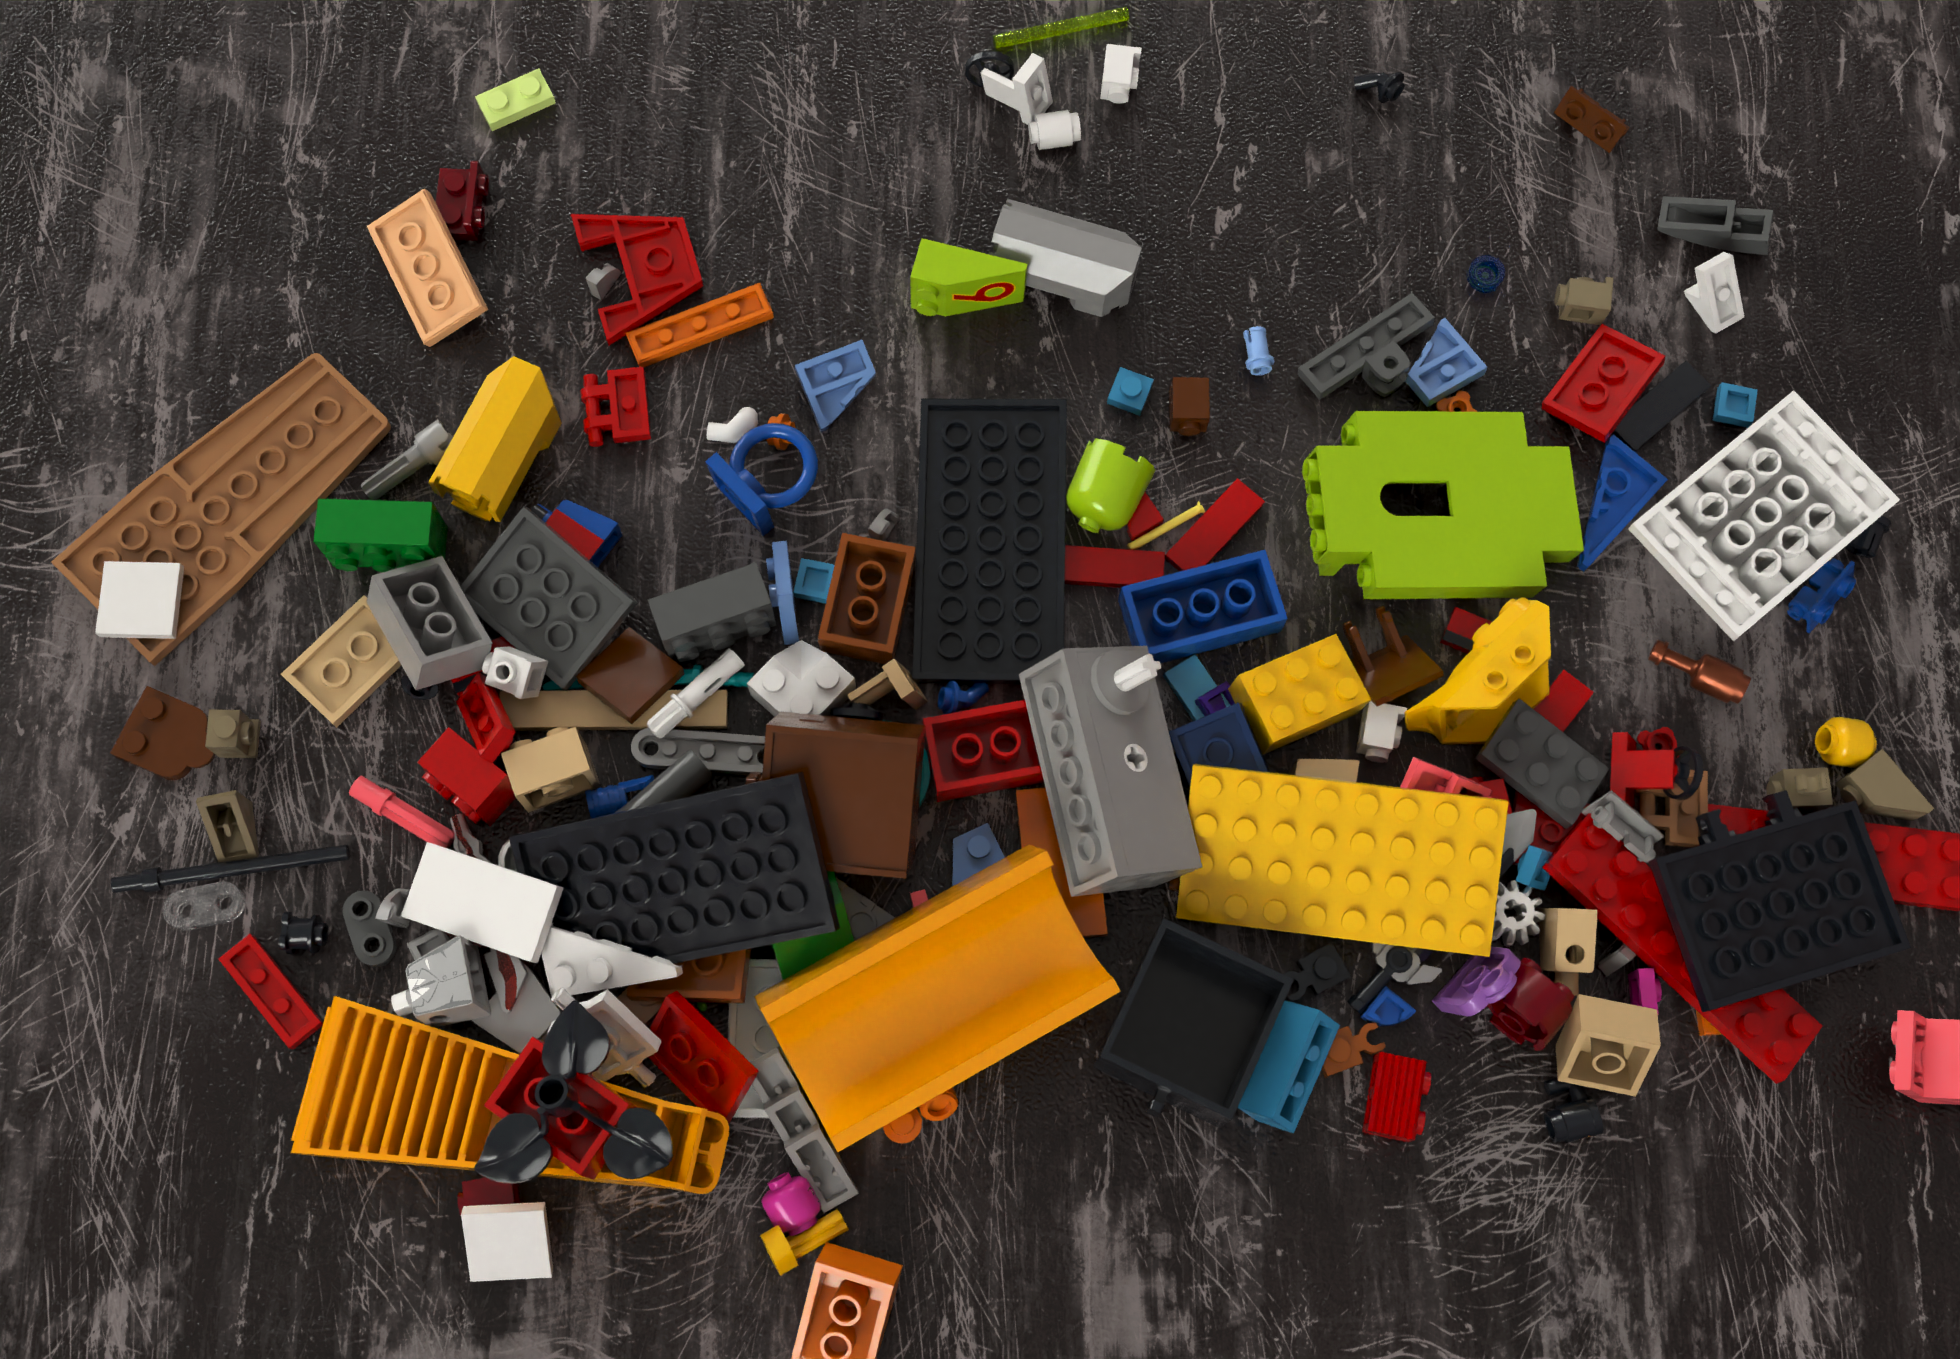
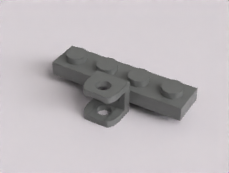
M1411 293L1300 366L1297 375L1319 400L1361 372V377L1373 391L1380 396L1387 397L1406 383L1407 377L1405 372L1409 370L1410 360L1400 346L1431 327L1435 317Z

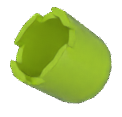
M1095 438L1093 443L1091 441L1088 442L1066 495L1068 507L1080 519L1078 525L1093 533H1098L1100 529L1111 531L1124 527L1132 518L1156 471L1154 466L1144 457L1140 456L1136 462L1132 458L1123 455L1126 449L1124 446Z

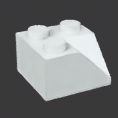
M802 640L774 655L747 683L750 695L774 717L780 712L830 716L831 709L840 708L849 698L847 695L856 689L855 678L827 653Z

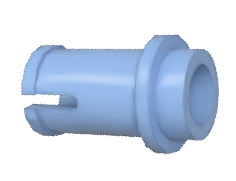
M1261 326L1251 327L1249 331L1245 330L1243 332L1248 360L1245 362L1246 368L1250 370L1252 375H1264L1272 370L1274 357L1269 355L1266 329Z

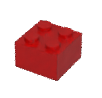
M450 727L445 730L417 762L426 771L422 778L430 784V787L447 801L453 795L454 798L451 802L475 824L482 819L491 827L516 798L508 775L494 763L480 757L478 750Z

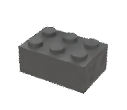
M756 562L648 599L667 655L674 661L678 660L680 663L691 661L699 656V652L714 648V650L728 648L735 643L736 639L747 635L751 638L762 636L771 630L770 627L776 626L772 604Z

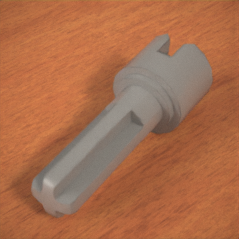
M439 419L414 435L415 440L413 442L415 445L362 482L361 488L368 498L377 500L427 463L430 465L435 464L436 466L439 464L453 438L451 433L446 432L443 423Z

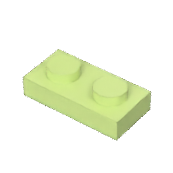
M539 68L475 96L491 131L556 103Z

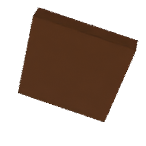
M628 627L588 664L576 678L581 686L630 724H633L685 673L682 666Z

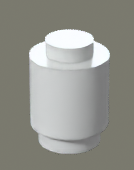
M1068 110L1035 114L1034 122L1028 123L1031 144L1037 143L1039 150L1072 146L1073 142L1081 140V128L1077 112L1069 113Z

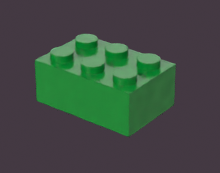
M318 499L313 542L336 569L356 571L358 567H372L376 571L386 572L443 556L445 560L448 526L433 502Z

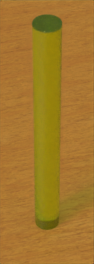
M1121 7L993 35V43L995 49L1124 22L1129 20V12L1127 7Z

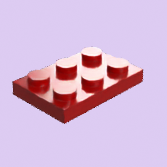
M1601 324L1543 400L1542 410L1605 443L1663 366L1665 355Z
M675 991L666 996L649 1028L661 1040L658 1052L648 1058L697 1107L723 1115L729 1124L759 1070L678 991Z

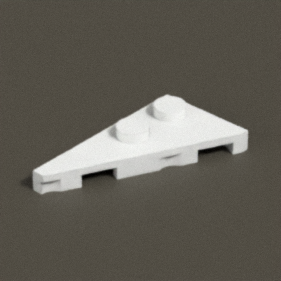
M551 923L541 952L551 997L562 987L570 995L674 978L683 974L682 966H677L668 959L659 956L651 958L632 952L633 948L605 939L596 940L587 933L580 931L573 933L554 927L553 923Z

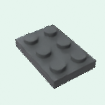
M1517 699L1512 703L1475 758L1498 777L1503 778L1507 784L1565 829L1574 824L1609 770L1606 765L1521 699Z

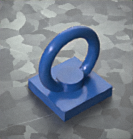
M779 423L760 425L745 433L736 443L729 465L717 452L705 461L716 487L762 536L774 528L767 508H783L799 501L811 489L818 470L817 454L811 441L798 429ZM770 438H780L791 442L797 447L803 459V471L797 483L790 489L776 494L766 493L757 479L748 470L744 469L745 458L750 449L760 441Z

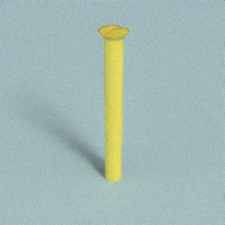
M1198 501L1196 506L1128 543V549L1136 550L1196 515L1204 514L1203 506Z

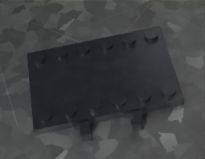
M1787 790L1773 793L1762 798L1767 803L1769 810L1766 816L1770 820L1765 821L1766 827L1738 835L1735 834L1734 830L1728 831L1727 826L1721 823L1719 817L1720 809L1710 811L1696 817L1701 835L1698 836L1700 846L1649 861L1702 1012L1711 1011L1911 948L1856 800L1802 816L1798 808H1793Z

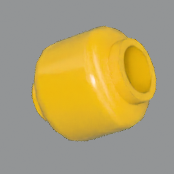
M1833 717L1818 729L1815 736V747L1826 763L1835 766L1857 768L1875 753L1877 741L1872 728L1865 721Z

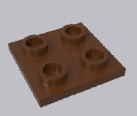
M1384 605L1376 608V615L1382 626L1387 647L1370 655L1367 654L1357 627H1352L1351 621L1343 623V630L1354 657L1351 662L1376 707L1391 702L1401 695L1423 687L1429 682L1444 676L1443 670L1408 635L1399 636L1389 610L1385 611Z

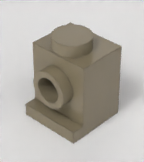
M1579 277L1575 279L1570 278L1566 285L1558 284L1554 300L1555 305L1559 306L1558 319L1601 325L1611 311L1613 278L1606 277L1603 283L1594 282L1593 279L1588 277Z
M209 709L205 747L219 758H257L261 721L259 719H250L241 710Z

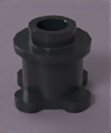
M292 912L283 913L281 935L279 937L280 950H286V954H294L296 949H309L310 953H318L320 947L326 945L328 925L322 922L320 915H313L311 918H298L297 916H292Z

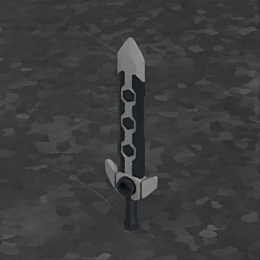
M1534 809L1507 814L1500 877L1533 842L1537 815ZM1372 943V953H1376L1375 961L1380 969L1356 995L1350 997L1347 1003L1362 1015L1368 1008L1367 1005L1391 979L1395 982L1407 981V985L1432 982L1442 972V969L1428 965L1420 966L1419 964L1425 961L1434 950Z

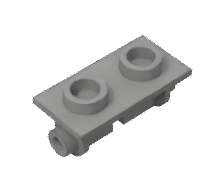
M1612 790L1582 810L1585 816L1588 813L1591 814L1593 823L1597 828L1605 829L1616 840L1624 842V846L1638 857L1637 860L1639 862L1649 863L1650 860L1655 858L1654 844L1664 838V835Z

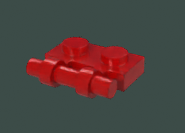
M644 367L607 370L608 384L598 385V376L596 374H586L583 376L584 388L581 389V401L585 403L587 417L583 420L584 432L588 434L589 446H602L603 433L608 430H612L615 443L651 439ZM603 400H610L611 414L601 415L600 403Z

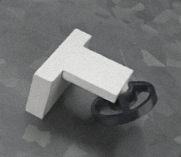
M986 51L970 57L965 64L967 80L976 86L983 87L986 95L1020 111L1023 123L1028 125L1029 122H1034V115L1045 113L1053 103L1044 58L1032 53L1013 77V61L1003 53ZM995 59L1006 63L1008 66L999 67L994 63L985 64L981 60ZM973 64L979 70V78L973 76L969 71Z

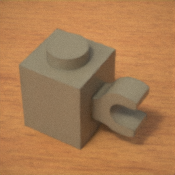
M1828 768L1782 769L1769 778L1767 795L1787 790L1793 808H1798L1801 814L1814 813L1833 805Z

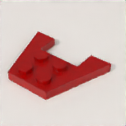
M571 214L581 251L616 242L633 300L598 309L608 346L624 337L627 332L635 330L704 286L683 217Z

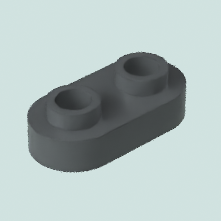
M357 891L351 894L343 905V917L355 954L361 962L370 967L385 966L394 958L397 951V943L391 925L375 919L382 900L372 892ZM366 903L368 905L367 913L363 916H357V907L360 904ZM378 939L380 942L378 950L369 952L368 944L370 941Z

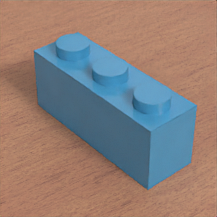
M1285 1000L1238 1108L1258 1122L1294 1134L1340 1025L1318 1009Z

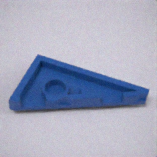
M1614 434L1605 444L1583 538L1584 551L1579 554L1577 567L1583 572L1668 480Z

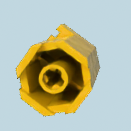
M513 356L487 375L428 482L434 493L443 498L447 492L453 498L451 504L456 508L485 521H490L493 517L495 522H501L539 451L549 448L562 424L540 367Z

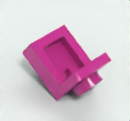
M1639 968L1629 973L1630 1003L1632 1005L1657 1009L1658 1013L1657 1002L1661 1000L1662 989L1660 980L1658 978L1655 979L1654 968Z

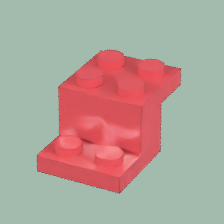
M1897 1010V1021H1894L1891 1027V1038L1893 1044L1896 1045L1895 1061L1891 1062L1889 1069L1890 1081L1894 1085V1090L1919 1103L1960 1105V1020L1928 1019L1915 1011Z

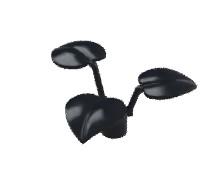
M574 1000L557 1017L543 1045L542 1061L550 1075L543 1078L535 1089V1099L540 1105L537 1112L541 1117V1128L537 1120L528 1114L513 1113L507 1115L491 1130L474 1170L490 1180L501 1183H521L537 1177L546 1169L553 1154L551 1145L543 1138L549 1132V1114L555 1117H566L575 1111L612 1134L604 1145L603 1157L607 1167L614 1174L625 1179L642 1178L667 1167L673 1158V1140L665 1123L656 1114L647 1109L629 1108L625 1110L620 1116L616 1128L578 1103V1092L569 1082H573L576 1079L577 1073L583 1075L592 1074L603 1065L609 1054L610 1038L604 1026L578 1001Z

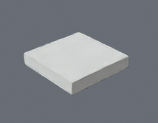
M104 561L95 634L99 637L176 639L184 566L181 563Z
M545 1202L463 1206L461 1219L470 1282L552 1278L553 1261Z

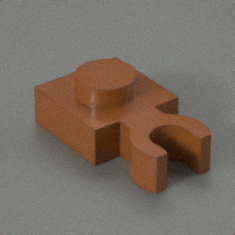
M1377 1023L1364 1025L1355 1036L1352 1035L1349 1026L1338 1029L1322 1066L1325 1078L1364 1063L1360 1052L1376 1054L1386 1047L1385 1042L1371 1045L1366 1039L1369 1031L1378 1028Z

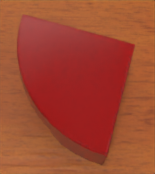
M1146 492L1142 496L1132 518L1127 523V532L1131 541L1163 524L1164 521Z

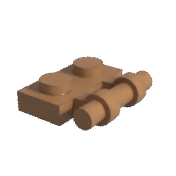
M1690 770L1687 779L1689 785L1693 780L1695 770ZM1703 771L1699 788L1686 800L1672 799L1664 793L1663 789H1636V795L1640 796V815L1656 829L1665 830V845L1681 847L1700 846L1698 836L1701 835L1696 817L1708 812V771ZM1674 783V789H1671L1675 795L1683 793L1684 791ZM1657 796L1665 797V816L1655 815V797Z

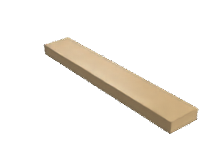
M588 690L540 691L538 697L519 699L511 693L500 691V700L515 731H546L561 726H568L569 729L576 727L577 730H642L648 728V720L672 700L670 695H677L682 690H668L633 724L626 721ZM715 691L692 712L693 716L691 718L685 717L673 729H728V691Z

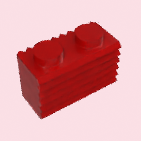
M1379 1052L1374 1055L1362 1133L1404 1142L1414 1141L1416 1134H1422L1426 1114L1425 1111H1420L1422 1095H1428L1431 1085V1072L1425 1071L1427 1061L1385 1052Z

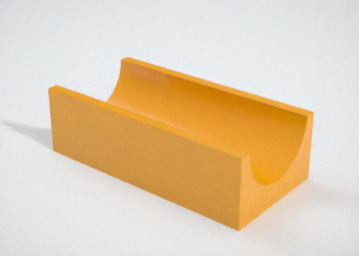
M1028 844L754 996L837 1152L1121 992L1114 977L1098 961L1070 915L1053 877L1051 866L1054 864L1047 850Z

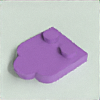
M1491 946L1490 957L1472 955L1433 998L1432 1002L1441 1012L1467 1017L1473 1016L1483 1010L1488 1004L1501 1000L1512 990L1517 982L1515 973L1518 971L1521 961L1510 949Z

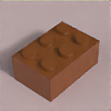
M842 533L818 635L819 649L821 651L887 664L895 659L916 564V547Z

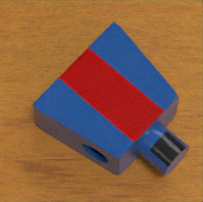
M563 500L554 512H551L541 504H537L531 509L597 567L600 566L623 536L617 522L569 500Z

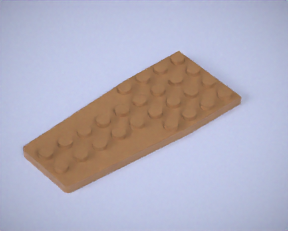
M311 354L135 487L51 563L97 609L99 608L104 561L181 563L184 566L176 639L126 638L151 664L156 666L244 586L317 509L318 499H326L389 433L391 424L321 354Z

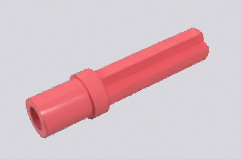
M363 776L358 777L349 790L350 796L370 807L374 813L379 816H385L426 842L449 848L455 839L453 830L396 797L394 792L387 788L383 789Z

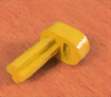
M836 1209L818 1219L816 1224L797 1235L785 1237L781 1228L777 1225L760 1234V1237L781 1276L799 1266L796 1259L849 1229L841 1213Z

